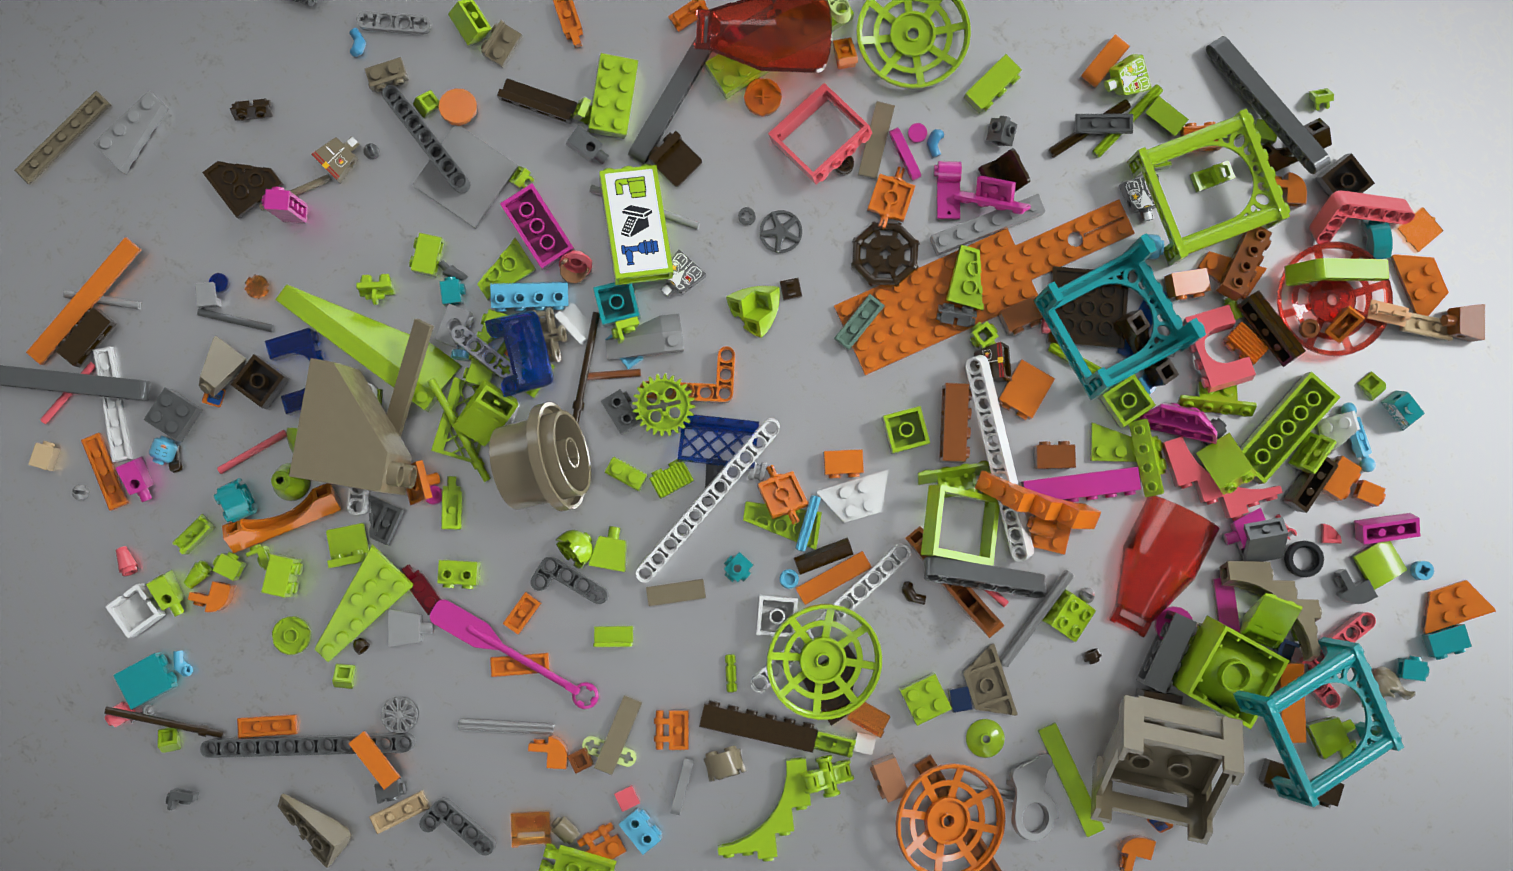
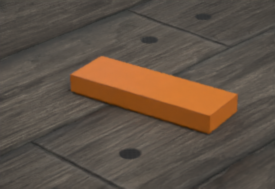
M549 653L524 655L550 670ZM510 656L490 657L491 677L537 673Z
M297 714L237 718L238 738L298 734Z
M363 731L348 743L384 790L401 777L366 731Z

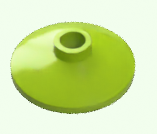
M980 719L968 728L966 743L970 751L976 756L989 758L998 754L1003 748L1005 741L1004 732L995 721ZM986 735L990 738L987 743L983 742V737Z

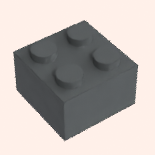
M164 387L143 420L174 440L183 442L203 409L174 390Z

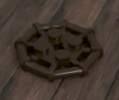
M871 222L872 224L852 240L853 259L851 266L859 272L870 286L892 285L898 287L913 271H917L919 267L917 265L919 240H916L900 222L887 223L885 229H882L883 223L881 228H879V223ZM879 230H881V231H893V234H892V235H880V231H879ZM871 234H875L876 237L869 244L864 242ZM899 234L908 242L907 244L903 245L897 238ZM861 248L866 249L865 259H860ZM886 250L891 255L887 256V259H883L880 253ZM910 250V261L904 260L905 251ZM867 264L871 266L874 271L872 275L863 266ZM902 265L906 267L900 274L896 276V269H898ZM878 274H890L891 278L878 277Z

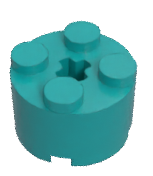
M241 478L217 488V493L214 494L215 501L218 505L221 504L224 510L223 516L227 522L232 521L235 523L257 512V508L253 509L252 504L255 503L248 486L240 483L242 481Z

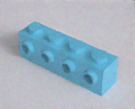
M568 282L490 284L491 308H495V311H507V308L513 307L514 311H525L526 307H534V310H545L547 306H553V310H562L564 306H569Z

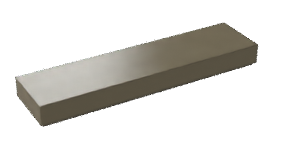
M876 102L870 125L872 135L866 142L858 175L877 179L895 105Z
M624 695L594 766L595 769L609 775L613 774L642 702Z

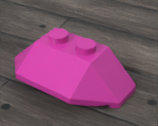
M1162 403L1140 416V420L1148 419L1151 430L1217 444L1216 429L1205 413L1197 408H1186L1176 403Z

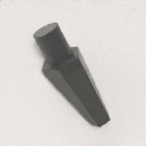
M444 260L438 264L443 270L442 275L456 277V279L461 281L468 278L466 274L453 265L449 266Z

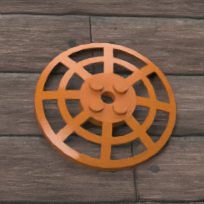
M949 763L925 771L907 788L897 810L895 823L896 837L903 856L917 871H928L918 865L910 856L917 848L924 855L935 860L934 871H942L943 861H954L963 856L970 866L961 871H980L995 855L1003 838L1006 820L1002 797L992 780L973 767ZM956 769L953 780H941L931 785L927 777L939 770ZM964 771L977 776L984 782L987 788L976 793L969 785L961 782ZM921 782L925 790L917 797L912 810L904 809L910 793ZM949 785L948 796L938 798L934 789ZM958 787L966 790L971 795V798L965 802L956 799ZM928 795L931 804L927 811H917L921 801ZM991 795L996 807V826L985 824V810L981 801ZM975 804L978 809V822L970 820L968 810ZM950 815L951 822L948 825H944V818ZM901 817L910 818L909 824L913 842L907 848H905L901 837ZM915 819L924 820L926 830L919 836H917L915 829ZM969 828L975 829L976 833L969 844L966 845L962 838L966 835ZM983 831L993 833L994 836L988 849L980 859L976 860L970 851L979 842ZM929 837L937 841L936 854L927 850L922 845ZM956 843L960 850L953 854L943 855L945 845Z

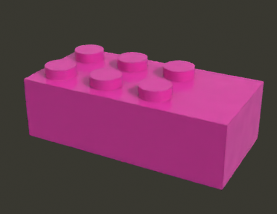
M533 183L500 203L542 270L559 261L566 253L575 250Z

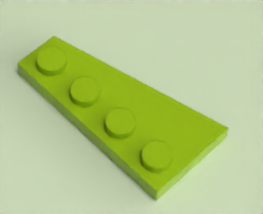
M746 501L743 521L797 542L806 510H797L796 515L800 521L792 524L788 515L772 519L765 504ZM818 511L807 547L814 550L817 549L822 512Z

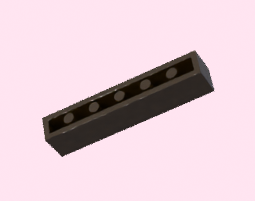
M709 700V703H704L699 725L702 728L812 753L818 732L813 723L803 722L802 725L795 723V719L784 717V720L776 719L777 715L770 713L762 716L758 715L756 710L747 709L745 712L739 710L738 706L728 704L727 707L720 706V702Z

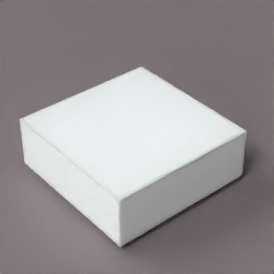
M857 732L853 751L873 755L876 735Z

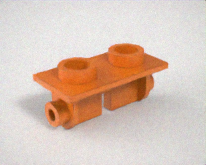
M692 0L669 15L668 18L676 30L680 32L710 11L704 0Z

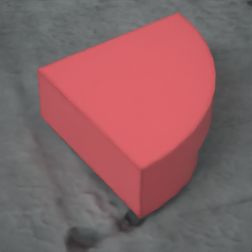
M1321 524V543H1342L1341 536L1332 526Z

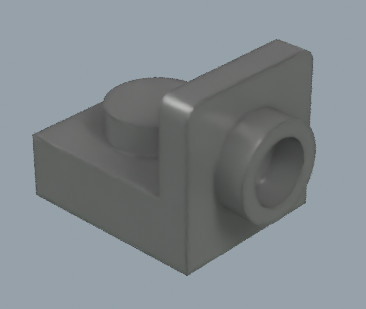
M179 788L171 790L166 797L167 810L175 809L178 800L180 804L190 805L198 800L199 792Z

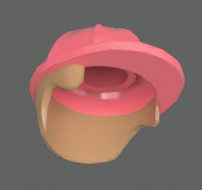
M572 250L563 255L559 260L560 275L569 283H580L591 272L592 260L582 251Z

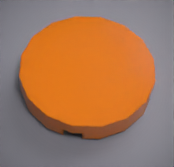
M755 79L745 89V105L750 112L757 116H769L780 107L782 100L781 89L771 79Z
M455 88L442 95L439 101V111L441 117L449 124L461 126L469 123L475 117L477 103L475 97L469 91Z

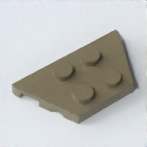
M990 644L963 671L974 709L1016 716L1018 714L995 644Z

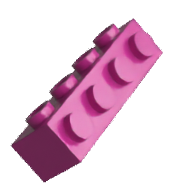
M272 187V190L266 189L265 195L262 196V206L265 210L283 222L306 223L307 204L292 192L284 190L283 187Z

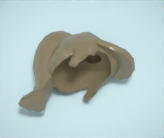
M1380 666L1373 670L1372 674L1379 684V690L1383 698L1386 696L1395 698L1394 693H1397L1404 700H1409L1416 695L1415 691H1407L1403 687L1398 676L1391 669Z

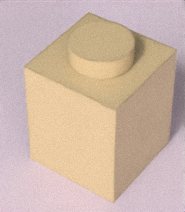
M48 441L35 443L28 465L54 471L61 449L55 448V443Z

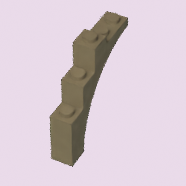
M1227 561L1219 567L1221 583L1224 586L1238 587L1260 597L1265 593L1274 594L1278 598L1293 601L1297 605L1302 606L1303 608L1291 628L1299 644H1301L1300 647L1304 661H1312L1320 657L1321 647L1317 637L1318 628L1315 625V622L1321 619L1322 615L1319 600L1297 599L1298 590L1295 587V581L1273 580L1274 572L1270 562Z

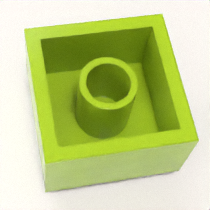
M1135 374L1099 397L1120 428L1127 426L1156 406Z
M921 406L882 416L891 454L930 444Z
M270 554L261 592L284 598L293 597L299 587L297 582L298 575H301L303 571L302 559L282 554Z
M934 672L899 688L917 726L952 709Z

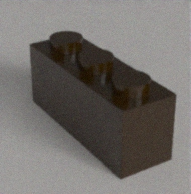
M93 307L85 312L80 323L73 326L71 334L59 343V348L56 352L71 365L80 368L117 323L100 309Z
M1326 457L1315 474L1302 471L1282 501L1297 512L1307 513L1339 465Z

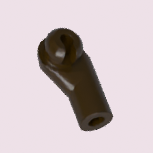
M909 581L904 582L902 593L906 600L924 605L926 595L916 594L913 589V583Z

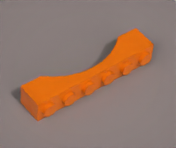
M330 483L313 488L299 505L284 514L265 519H242L235 523L230 522L222 525L223 539L233 553L245 550L248 547L341 510L339 496Z

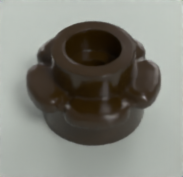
M1098 648L1088 650L1083 654L1085 657L1084 662L1095 664L1100 661L1102 653H1099Z

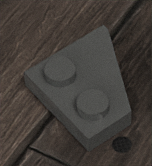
M370 495L371 513H369V521L371 526L369 528V536L389 546L405 510Z

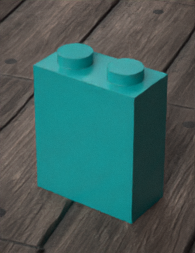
M161 652L154 653L113 675L130 709L138 708L178 686L176 683L177 677L168 668V660Z

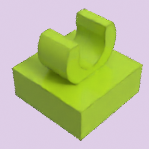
M1328 88L1309 91V99L1314 102L1313 107L1317 111H1319L1321 103H1324V107L1329 109L1330 101H1334V93Z
M518 166L509 182L516 187L524 189L527 187L524 184L525 180L528 179L533 182L534 178L529 176L530 171Z

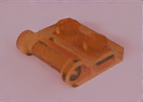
M550 811L512 812V848H519L520 845L545 844L546 846L547 843L552 844ZM544 831L545 833L544 837L519 838L518 833Z

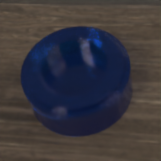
M215 273L209 279V282L215 283L216 292L218 293L225 292L229 288V278L222 273Z

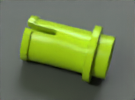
M1230 298L1224 299L1225 303L1223 305H1230L1235 320L1242 318L1243 315L1237 308V301L1235 302Z

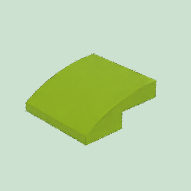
M1310 432L1288 463L1294 468L1315 474L1337 442L1322 434L1319 436Z
M1391 541L1375 543L1353 556L1364 578L1370 580L1374 590L1408 570Z

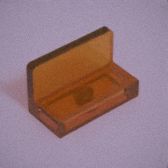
M864 702L859 708L849 713L846 719L881 738L885 732L884 728L890 719V715Z

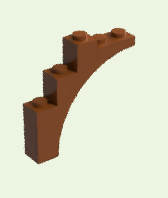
M919 526L905 539L924 563V558L929 556L921 555L924 529ZM941 583L963 612L989 638L1004 627L1002 621L989 609L972 588Z

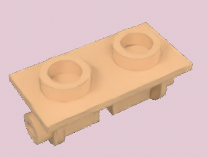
M1371 299L1367 318L1405 327L1406 320L1411 318V313H1409V308Z

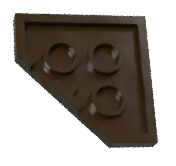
M217 161L202 172L238 219L262 201V196L265 195L266 189L272 190V187L284 185L273 169L267 167L262 168Z
M849 645L843 648L846 658L857 659ZM828 658L825 659L824 661H822V662L819 663V664H820V665L826 664L827 661H828ZM845 666L843 673L840 675L845 683L851 678L855 667ZM806 677L802 681L809 692L814 693L815 682ZM835 681L823 684L822 694L838 690L839 686ZM845 694L833 699L821 700V711L828 712L840 709L850 704V700ZM844 715L839 718L829 719L828 722L832 726L833 724L840 721L847 715Z

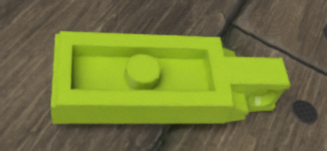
M447 476V486H443L441 529H461V486H456V476Z

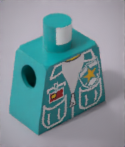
M1395 390L1381 401L1382 405L1403 431L1425 414L1411 394L1406 391Z

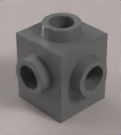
M1007 116L991 118L986 140L997 146H1012L1017 124L1012 122L1011 118Z

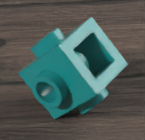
M740 552L735 557L731 555L724 563L726 565L724 568L726 573L724 575L732 582L734 580L739 582L740 579L744 582L751 574L749 570L753 564ZM735 565L741 566L740 572L734 571Z

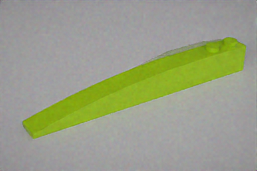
M286 284L275 299L386 383L393 388L395 387L410 334ZM432 343L428 345L412 398V402L427 412L430 411L437 401L427 381L435 378L443 393L462 368V365Z

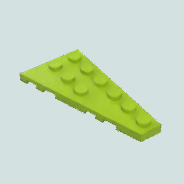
M373 544L315 646L314 650L327 662L334 658L413 587V583Z

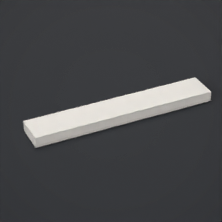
M114 347L93 350L97 375L119 378ZM101 396L112 462L131 460L133 455L123 399Z

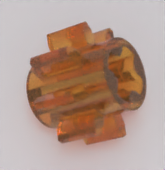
M254 274L252 278L248 277L245 282L247 285L245 290L252 298L260 299L261 296L265 297L269 292L267 289L269 283L263 276H256Z

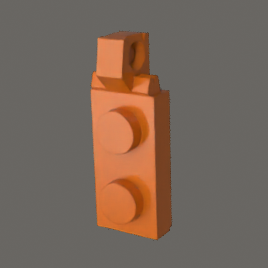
M553 0L564 35L567 40L572 39L575 48L581 47L582 44L579 36L583 35V29L573 0Z

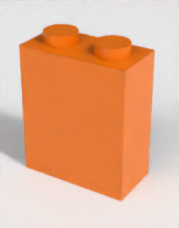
M1020 360L1011 374L1012 381L1006 383L998 397V402H1000V407L1008 411L1012 409L1017 412L1016 416L1023 420L1028 418L1030 420L1038 410L1055 378L1026 361Z

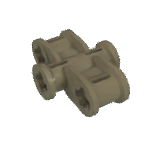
M551 307L542 311L532 310L530 317L533 332L530 330L525 331L527 347L530 348L536 345L537 359L540 365L553 361L559 363L561 361V352L558 341L566 342L567 340L564 325H559L556 328L554 312Z

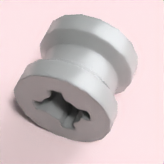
M754 461L750 466L748 479H758L763 482L766 463L758 464Z

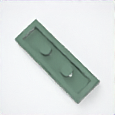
M869 294L835 336L834 340L849 351L885 305Z

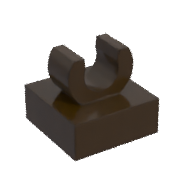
M799 278L780 281L783 301L802 297Z

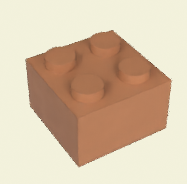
M892 753L871 761L873 767H870L874 780H878L880 783L877 789L881 798H886L888 803L902 798L907 790V786L894 754Z

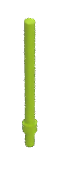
M432 378L427 382L453 426L457 417L435 378ZM454 428L472 460L471 464L474 469H477L484 482L491 479L484 467V461L478 457L468 437Z

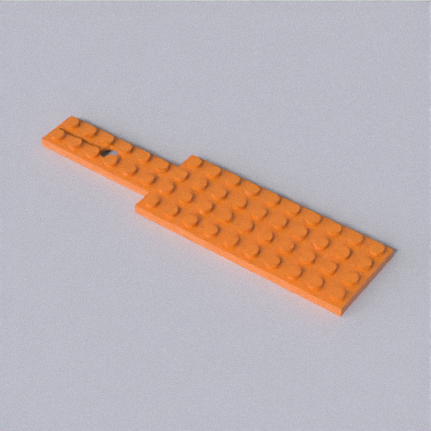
M1120 200L1111 202L1015 245L1008 228L969 245L968 247L980 250L981 261L980 276L984 310L981 311L973 308L977 312L975 325L999 316L1001 310L1032 296L1037 297L1038 293L1032 280L1053 271V266L1063 267L1134 235L1135 232ZM1075 232L1081 235L1082 243L1080 246L1074 247L1068 243V236L1071 233ZM958 250L919 267L917 271H913L898 287L879 285L834 305L842 326L847 323L869 294L885 305L852 346L865 375L974 327L957 325L958 318H954L953 324L941 323L940 320H936L937 312H939L938 304L950 303L958 308L963 306L946 301Z

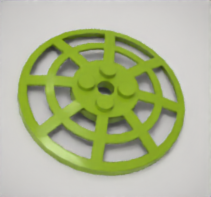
M866 0L857 23V43L865 63L879 78L901 88H926L944 81L960 66L970 44L971 26L968 12L961 0H952L963 22L951 24L947 13L940 6L942 0H892L884 8L875 0ZM912 1L925 3L929 7L924 13L913 11ZM904 3L905 12L897 18L888 12L894 6ZM869 7H871L879 14L874 24L873 36L862 37L863 21ZM935 10L942 17L945 26L935 27L930 19ZM883 18L892 24L890 34L879 35V28ZM916 30L918 37L911 39L908 36V31ZM964 30L963 47L959 57L955 59L947 54L952 44L953 32ZM947 33L946 44L942 51L933 44L936 35ZM880 43H892L896 52L891 58L885 54ZM864 44H875L878 54L886 62L881 71L870 61ZM928 51L937 57L930 64L922 66L920 56ZM902 55L912 57L914 68L898 65L897 62ZM942 60L952 66L940 77L925 82L923 72L936 67ZM892 68L904 73H915L917 84L902 83L887 77V74Z
M834 604L809 606L788 617L775 632L767 652L766 668L768 679L778 699L796 714L816 720L839 718L859 708L874 691L882 670L881 646L872 627L853 610ZM827 609L825 620L813 621L804 626H801L796 620L797 617L807 612ZM835 610L850 615L862 626L852 632L843 624L833 621ZM790 624L796 632L788 640L784 652H773L779 635ZM823 626L822 636L811 639L806 633L808 629ZM831 627L840 629L847 636L837 642L835 639L830 638ZM866 632L869 634L874 647L875 662L863 660L862 648L857 638ZM800 636L805 643L800 653H791L790 649L793 643ZM853 642L856 649L857 659L846 658L843 648ZM822 655L828 657V661L824 665L818 664V658ZM772 660H783V670L788 683L781 690L778 688L773 676ZM788 661H799L802 671L794 678L790 673ZM845 666L855 667L851 678L845 683L840 676ZM861 669L873 670L867 687L861 695L856 697L850 688L857 681ZM807 677L815 682L814 693L803 689L798 684ZM835 681L839 686L838 690L822 694L823 684ZM795 689L801 695L813 699V711L796 706L785 696ZM845 694L851 702L840 709L821 712V700L833 699Z

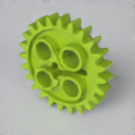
M667 373L664 374L662 379L659 374H656V380L651 376L648 377L650 383L648 384L643 381L644 388L637 387L640 394H634L638 401L632 402L633 405L637 406L633 412L639 413L635 419H642L640 426L646 424V431L652 428L653 435L657 431H660L661 436L664 435L665 431H667L669 436H671L672 430L679 433V426L683 429L685 428L684 421L690 423V419L687 416L694 415L693 412L689 411L695 408V405L690 404L695 399V397H689L692 390H685L688 384L681 385V378L674 381L675 375H672L670 379H668ZM669 388L676 391V397L673 399L668 398L666 395V391ZM654 392L657 395V401L650 402L647 398L648 393ZM662 400L665 403L676 400L681 401L679 404L668 405L666 410L663 407L647 409V406L658 405ZM671 408H678L680 416L673 417L670 414ZM658 411L661 414V420L654 421L651 417L652 412Z

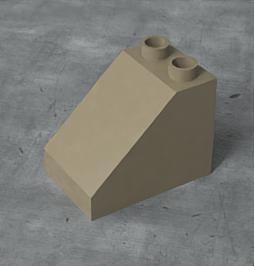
M311 358L289 476L375 492L405 495L406 488H413L416 482L417 467L411 465V454L359 369L339 363Z

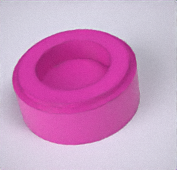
M921 123L911 125L908 130V137L914 143L923 142L927 136V129Z
M432 485L430 490L433 498L425 501L436 505L442 500L443 490L439 486Z

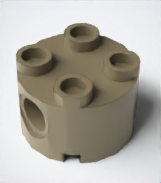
M731 746L724 748L725 752L720 754L717 751L705 754L706 758L703 761L707 768L709 782L715 781L714 777L721 780L740 774L739 770H741V773L747 772L742 760L741 749Z

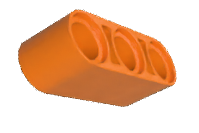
M1115 34L1083 72L1081 77L1096 88L1108 74L1109 69L1118 62L1130 45Z

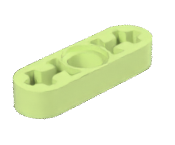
M596 736L586 737L582 743V748L586 747L590 755L599 757V753H597L598 748L593 747L592 750H589L586 742L594 740V744L600 746V742L604 743L605 740ZM624 746L621 754L631 753L630 757L633 758V761L629 760L626 763L624 762L625 758L620 756L617 764L625 767L632 766L637 759L635 751Z

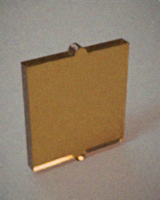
M1424 207L1415 213V217L1411 222L1402 224L1398 228L1399 232L1406 238V242H1409L1417 252H1420L1444 231L1435 221L1436 218L1432 217Z

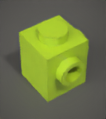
M229 551L228 554L221 553L217 555L213 562L214 568L212 571L232 581H238L247 563L239 560L237 554Z

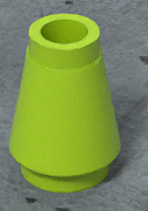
M202 560L195 562L184 584L188 588L193 589L210 576L212 568Z

